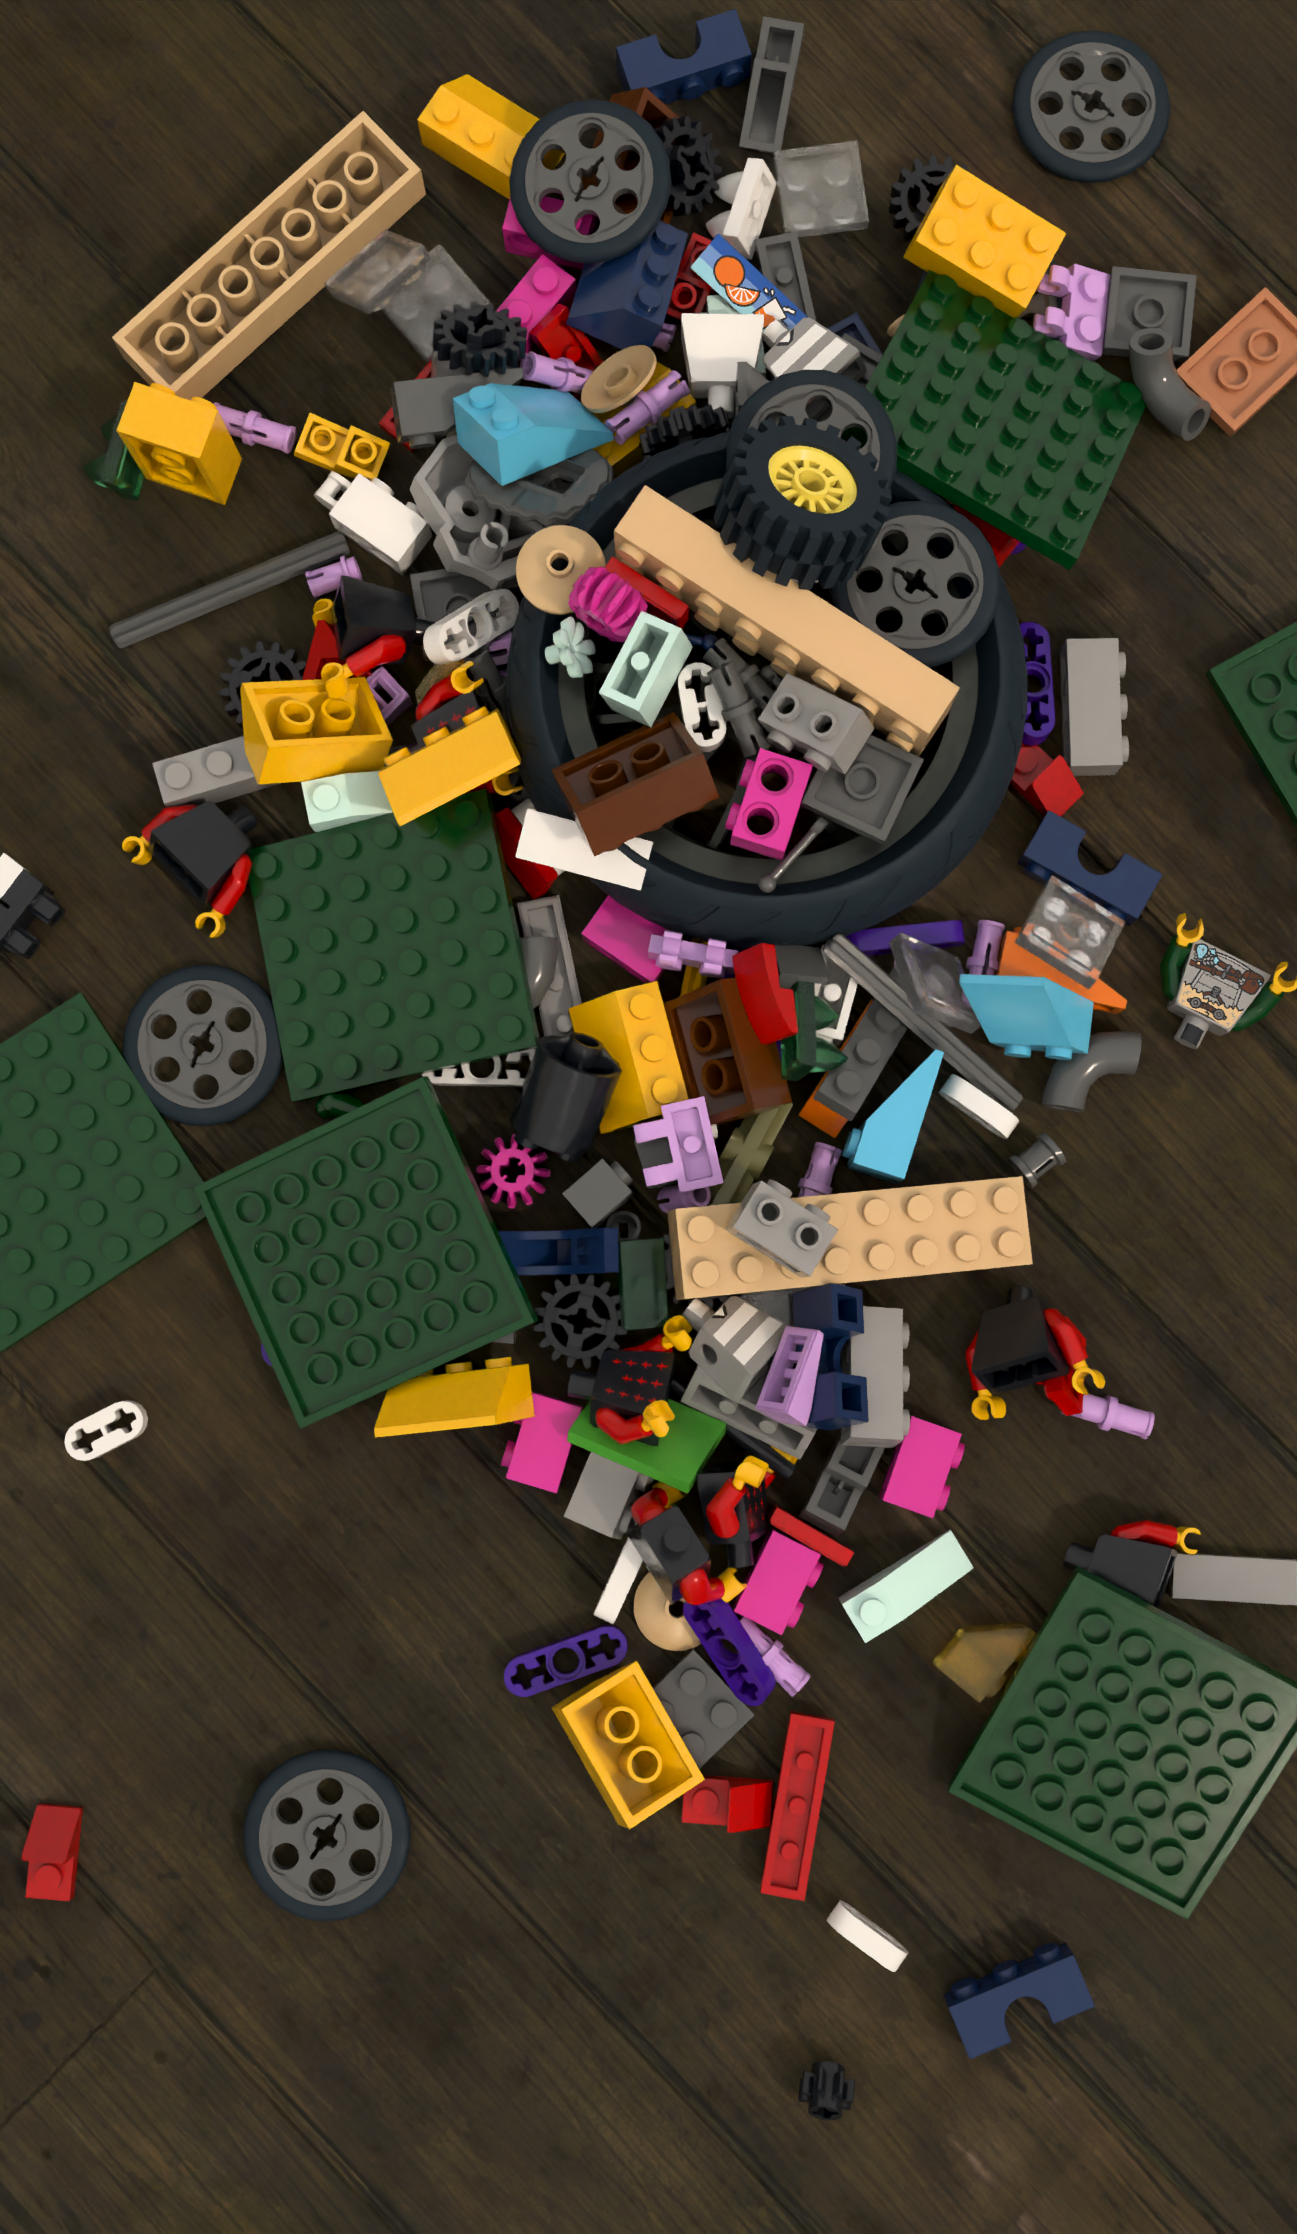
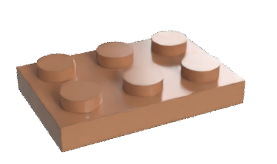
M1266 287L1177 369L1179 377L1187 388L1209 402L1211 407L1210 417L1230 437L1297 375V318Z

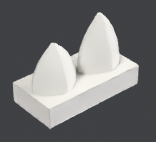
M748 158L744 171L726 175L716 181L720 187L719 190L714 191L715 194L733 205L731 210L718 214L706 223V228L713 238L719 233L745 259H752L755 239H759L777 184L765 161L758 158Z

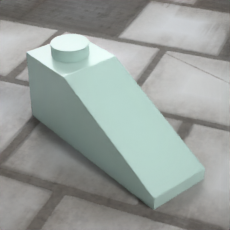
M379 771L346 773L301 782L309 825L314 832L393 813L379 778Z
M949 1529L841 1595L838 1599L863 1641L867 1643L903 1621L974 1567Z

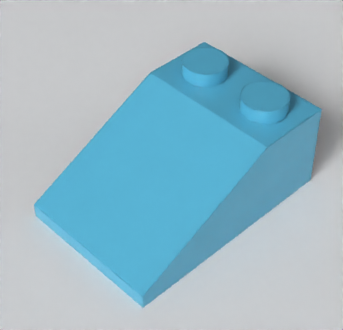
M489 383L484 386L474 387L469 392L453 398L458 444L501 486L614 440L613 432L569 392Z
M960 974L959 984L989 1042L1004 1048V1055L1030 1058L1031 1051H1044L1047 1058L1071 1060L1072 1053L1088 1054L1093 1001L1045 977Z
M935 1049L871 1114L859 1129L853 1128L852 1132H849L842 1153L843 1157L849 1158L846 1169L893 1184H897L905 1179L944 1055L943 1051Z

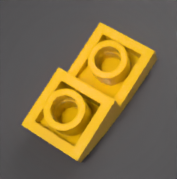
M309 413L293 456L348 477L356 478L360 473L372 481L379 474L390 442L352 425L348 430Z

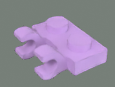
M1073 264L1068 268L1058 265L1050 266L1049 275L1044 274L1037 287V291L1045 295L1062 298L1061 309L1047 307L1045 316L1040 314L1034 315L1033 328L1035 331L1058 339L1068 349L1073 350L1090 361H1095L1102 357L1110 274L1078 264Z
M665 930L663 937L651 934L648 958L656 960L655 966L674 971H681L682 965L699 968L698 974L716 979H724L725 973L734 974L732 956L739 951L726 949L727 941L709 938L708 945L682 940L683 933Z
M704 1096L662 1105L663 1119L633 1126L638 1144L668 1137L672 1154V1163L643 1169L646 1186L677 1180L680 1193L724 1183Z

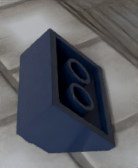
M659 221V224L646 240L627 254L606 262L583 264L566 324L620 349L635 345H645L651 348L664 324L688 233ZM599 226L595 227L593 233L598 230Z

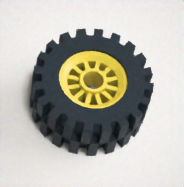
M781 416L778 426L770 418L761 421L758 430L752 426L745 432L743 439L739 440L713 506L717 507L714 514L715 525L723 526L720 537L725 545L736 544L733 555L741 563L750 558L755 562L752 571L761 577L768 570L777 574L775 583L787 587L790 579L798 580L799 589L811 590L817 580L822 589L832 588L837 579L845 583L852 578L855 571L858 572L888 516L890 511L888 506L892 500V494L890 489H884L888 482L885 471H874L878 463L876 457L871 452L862 455L859 452L862 443L853 436L846 442L838 437L841 429L829 424L827 430L824 431L817 428V420L806 417L802 425H796L793 416Z

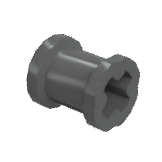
M1044 1132L1039 1133L1036 1136L1037 1141L1019 1156L1013 1154L1008 1158V1162L1018 1176H1023V1182L1031 1189L1037 1185V1179L1056 1164L1062 1166L1067 1162L1060 1148Z

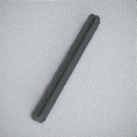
M334 532L114 623L109 627L113 641L119 648L127 647L299 576L306 571H311L340 559V556H347L350 551L342 532Z
M837 933L826 941L822 950L830 959L933 1050L943 1051V1059L977 1089L1011 1112L1017 1109L1023 1099L1022 1093L842 933Z

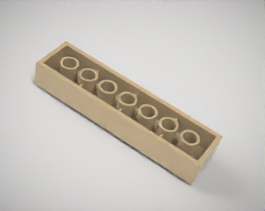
M362 111L112 337L123 358L149 385L151 383L164 385L173 390L176 396L190 401L192 397L202 398L426 195L421 169Z
M646 485L614 530L616 559L689 605V609L695 612V619L712 631H717L720 628L734 637L732 642L743 652L752 656L759 653L771 661V668L782 677L789 673L862 709L874 728L887 736L886 742L907 752H912L919 757L948 714L960 687L811 591L799 589L798 583L790 579L786 587L775 583L777 576L775 573L767 570L763 577L752 571L755 564L754 561L748 558L741 563L733 555L736 548L735 543L725 545L719 532Z
M1023 1176L790 1198L804 1208L807 1204H812L823 1210L831 1217L828 1223L838 1229L811 1276L802 1278L725 1230L741 1203L678 1208L667 1212L676 1300L813 1287L829 1283L843 1284L1033 1264Z

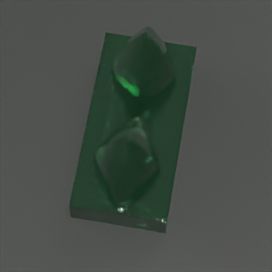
M121 401L118 414L100 427L104 438L110 443L107 453L88 462L83 466V470L96 484L109 488L123 499L138 501L144 475L116 431L127 404L126 401Z
M798 981L791 988L794 993L798 1033L781 1040L782 1079L799 1081L809 1072L830 1071L848 1060V1057L834 1044L816 1036V1030L830 1026L838 1019L839 1015L826 1001L815 996V983Z
M663 1238L618 1240L621 1328L624 1330L664 1327L668 1321Z

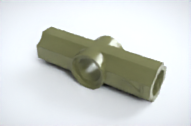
M792 1103L746 1117L740 1127L736 1126L719 1158L724 1183L709 1186L711 1198L707 1206L741 1203L753 1180H758L775 1147L772 1144L793 1106Z

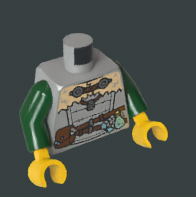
M1186 913L1180 914L1177 917L1176 929L1178 936L1172 937L1160 963L1162 992L1169 999L1167 1010L1183 1018L1174 1037L1182 1045L1198 1049L1207 1031L1218 1036H1222L1230 1031L1241 1032L1265 1018L1284 997V992H1291L1297 988V977L1292 981H1285L1280 977V974L1287 968L1288 962L1278 964L1275 969L1273 982H1267L1271 976L1270 974L1201 940L1200 938L1204 932L1201 918L1195 929L1187 931L1182 928L1186 922Z

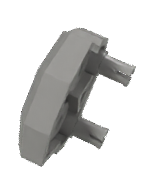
M457 434L444 438L416 474L409 489L420 514L437 535L433 546L447 572H457L475 578L488 586L491 591L498 589L515 590L519 588L516 577V562L525 542L544 528L566 525V523L555 521L545 526L535 519L525 522L516 515L507 517L500 509H490L483 500H474L471 490L466 487L467 472L474 459L458 444ZM530 474V475H528V476H525V477H523V478H521V479L526 481V480H528L533 474ZM555 478L545 488L563 494L572 483L562 482L561 478ZM462 509H471L475 516H467Z

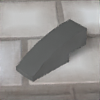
M763 16L739 148L776 155L781 154L805 32L804 23Z
M840 1431L798 1517L835 1537L842 1534L849 1523L862 1492L867 1488L885 1448L841 1445Z

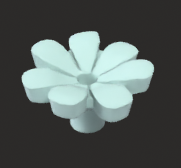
M568 617L561 621V629L553 633L554 645L545 648V657L549 664L562 662L563 665H566L571 678H581L583 674L593 672V664L587 656L594 655L596 650L592 640L583 641L585 635L584 627L580 622L575 623L573 617Z

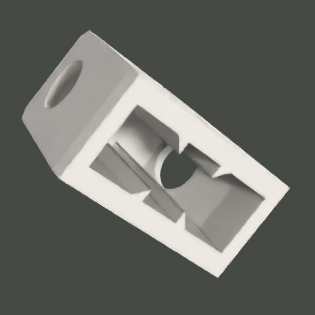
M682 313L681 340L690 394L694 398H708V404L712 405L713 410L722 407L724 413H728L729 419L734 416L737 362H747L756 370L762 342L764 314Z

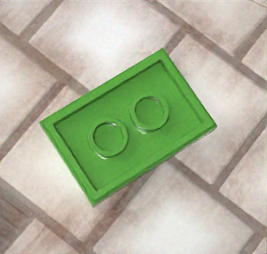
M669 1399L668 1405L673 1411L675 1418L666 1421L669 1431L666 1436L660 1437L658 1447L636 1440L626 1444H618L602 1430L590 1424L591 1400H589L569 1429L567 1442L685 1493H689L697 1480L696 1474L702 1472L723 1438L727 1423Z

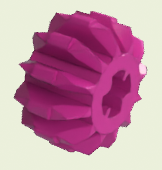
M589 567L584 575L581 574L573 585L574 589L570 593L568 601L570 609L575 612L578 619L587 625V628L593 629L599 636H606L613 642H625L640 612H646L648 608L646 601L641 597L640 591L630 586L629 581H624L617 573H610L604 567Z
M515 1134L511 1137V1148L509 1149L506 1148L504 1141L500 1137L496 1138L494 1142L500 1151L496 1156L488 1149H483L481 1152L486 1159L492 1161L491 1166L478 1165L476 1167V1172L479 1174H491V1178L479 1184L480 1189L486 1191L497 1185V1189L491 1196V1201L497 1204L506 1192L508 1193L507 1206L510 1209L516 1207L517 1194H521L527 1206L533 1204V1199L527 1190L532 1187L538 1193L544 1194L546 1188L535 1181L536 1177L549 1178L551 1176L549 1169L536 1168V1165L548 1159L547 1154L541 1152L530 1158L534 1149L524 1147L520 1150V1144L514 1140ZM512 1160L520 1161L518 1165L521 1168L525 1167V1175L517 1176L516 1183H509L510 1178L502 1174L503 1168H509Z

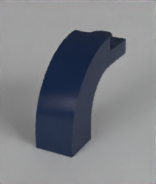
M618 1228L498 1231L518 1276L619 1272Z

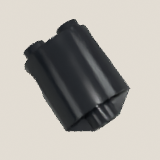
M577 1032L566 1036L551 1035L541 1038L523 1082L521 1096L510 1116L511 1125L517 1131L514 1140L518 1144L529 1149H538L539 1146L556 1152L558 1157L571 1163L580 1162L583 1154L589 1153L593 1146L596 1132L622 1073L619 1063L612 1058L599 1040L587 1034Z

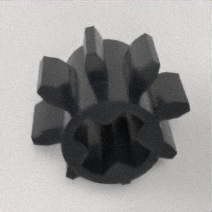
M830 2061L815 2062L812 2064L811 2072L803 2071V2077L800 2079L798 2101L809 2102L808 2113L814 2118L821 2120L840 2119L842 2117V2109L849 2111L851 2110V2103H854L855 2080L845 2079V2068L838 2063Z

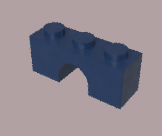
M736 9L696 21L695 45L697 51L686 59H674L666 55L660 47L656 34L617 46V72L624 92L646 87L660 101L668 104L680 99L692 100L698 98L705 91L720 86L733 87L741 83L745 78L750 77L752 53Z
M1049 810L1039 823L1017 864L1025 867L1023 872L1031 879L1043 884L1049 881L1062 888L1061 894L1068 900L1080 905H1084L1087 902L1100 910V917L1107 922L1117 926H1122L1123 923L1130 926L1139 918L1163 874L1126 853L1116 861L1111 872L1103 875L1088 872L1081 865L1078 858V847L1087 831Z
M829 1283L794 1293V1327L814 1329L824 1333L813 1403L806 1427L835 1430L869 1422L867 1378L844 1374L840 1367V1353L845 1342L853 1336L864 1334L862 1290ZM797 1345L796 1352H802L804 1346Z
M1056 1942L1044 1944L1035 1949L1033 1952L1034 1956L1018 1963L1016 1960L1004 1961L992 1969V1974L978 1980L974 1977L959 1980L951 1986L950 1992L943 1994L969 2059H973L1011 2042L1004 2019L1008 2006L1018 1998L1033 1997L1041 2001L1053 2024L1095 2007L1076 1959L1066 1942L1058 1945Z

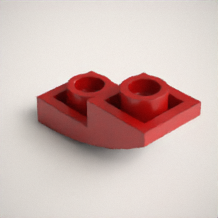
M693 232L679 265L666 315L681 321L682 313L699 314L706 311L707 296L714 295L715 290L690 267L712 240Z
M760 943L733 955L734 973L742 1004L760 1043L769 1045L797 1034L798 1027L794 993L791 989L780 988L775 945Z

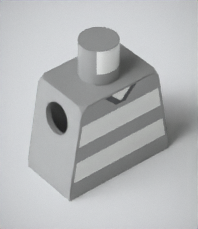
M810 317L803 318L791 330L781 320H775L763 332L762 340L771 349L764 355L762 360L772 380L780 375L799 370H827L848 376L852 380L857 381L867 372L860 351L855 346ZM815 399L807 405L806 413L810 419L816 420L830 407V404L825 400Z
M731 1296L716 1312L695 1298L682 1315L692 1328L698 1331L689 1350L690 1358L738 1403L770 1369L785 1327L789 1326L737 1296Z

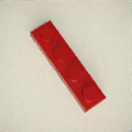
M790 1710L760 1893L805 1901L835 1723L834 1718Z

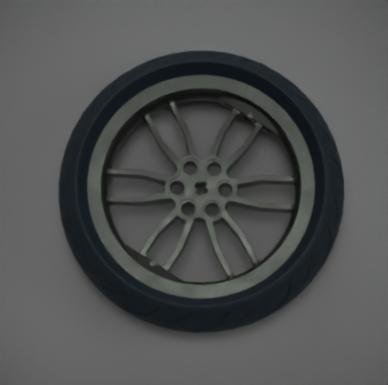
M730 432L682 443L659 452L629 468L604 486L599 494L591 502L589 501L573 520L566 525L579 528L593 537L600 546L607 564L612 556L615 557L614 530L646 485L721 533L723 526L715 525L714 514L717 507L713 506L727 470L726 445ZM896 470L890 489L892 494L890 504L905 501H925L941 504L956 511L945 498ZM899 534L887 535L881 542L883 550L892 556L901 555L907 549L906 540ZM935 537L927 544L929 554L937 559H944L953 551L951 543L943 537ZM558 558L552 563V568L557 571H562L568 566V561L563 558ZM860 573V574L857 576V578H856V584L858 583V581H859V579H860L862 573ZM1001 573V591L997 610L986 633L964 654L953 661L934 667L935 672L960 687L948 714L927 744L922 757L924 759L884 845L846 827L839 826L837 823L833 825L831 820L824 818L829 822L821 832L824 838L804 850L776 880V887L772 892L765 893L761 891L758 886L759 879L763 875H769L781 861L768 856L743 855L721 849V845L729 831L725 829L731 806L733 802L742 804L747 789L739 786L746 761L749 759L756 762L760 750L757 748L753 737L750 736L757 754L746 758L743 757L735 792L711 840L706 845L674 830L673 825L677 819L675 818L666 822L655 831L645 832L637 836V838L653 842L649 860L636 853L625 843L617 848L634 863L646 869L641 891L586 877L616 902L652 923L708 942L709 938L727 941L726 945L742 948H751L760 943L805 946L825 942L837 933L848 936L884 921L919 900L943 881L964 860L983 836L1001 805L1013 777L1022 745L1027 712L1025 649L1016 610ZM916 576L913 580L904 578L907 582L905 589L907 593L912 594L916 589L922 592L925 591L921 587L923 579L920 576ZM954 577L947 583L949 594L957 599H965L973 591L971 583L963 577ZM523 596L512 631L507 663L506 709L508 727L522 759L520 765H518L519 773L536 811L575 821L551 770L605 745L602 735L605 732L634 731L645 725L620 713L606 715L597 713L596 682L605 681L614 664L599 662L606 636H599L596 631L587 628V625L578 619L575 613L567 615L546 613L534 607ZM689 609L688 621L684 626L694 636L704 637L707 634H713L718 640L724 638L733 649L737 647L732 642L734 637L728 633L722 635L718 630L712 631L695 619V612ZM928 614L921 621L922 629L930 636H939L947 629L945 619L939 614ZM568 617H573L575 623L580 622L585 630L583 641L592 640L595 645V654L587 656L593 664V672L583 674L581 678H571L566 665H563L562 662L549 664L545 657V648L554 645L553 633L561 629V621ZM715 650V652H716L723 660H725V659ZM756 653L750 660L745 661L749 666L755 664L760 670L762 667L772 663L759 653ZM684 663V665H683L681 671H682L687 665H689V663ZM777 673V676L783 680L784 677ZM700 675L693 676L691 684L687 686L700 689V698H697V703L705 702L704 688L710 685V682H702ZM678 677L674 684L678 685ZM767 683L770 687L774 686L772 683ZM680 704L660 709L655 721L675 712L683 724ZM707 712L699 713L700 721L708 719ZM726 721V737L722 745L711 752H703L708 768L726 748L739 755H743L730 721ZM762 726L766 737H768L769 733ZM772 744L769 747L777 750L780 755L801 761L795 749H792L790 753H786ZM809 783L807 784L804 796L809 788ZM805 809L815 824L821 816Z

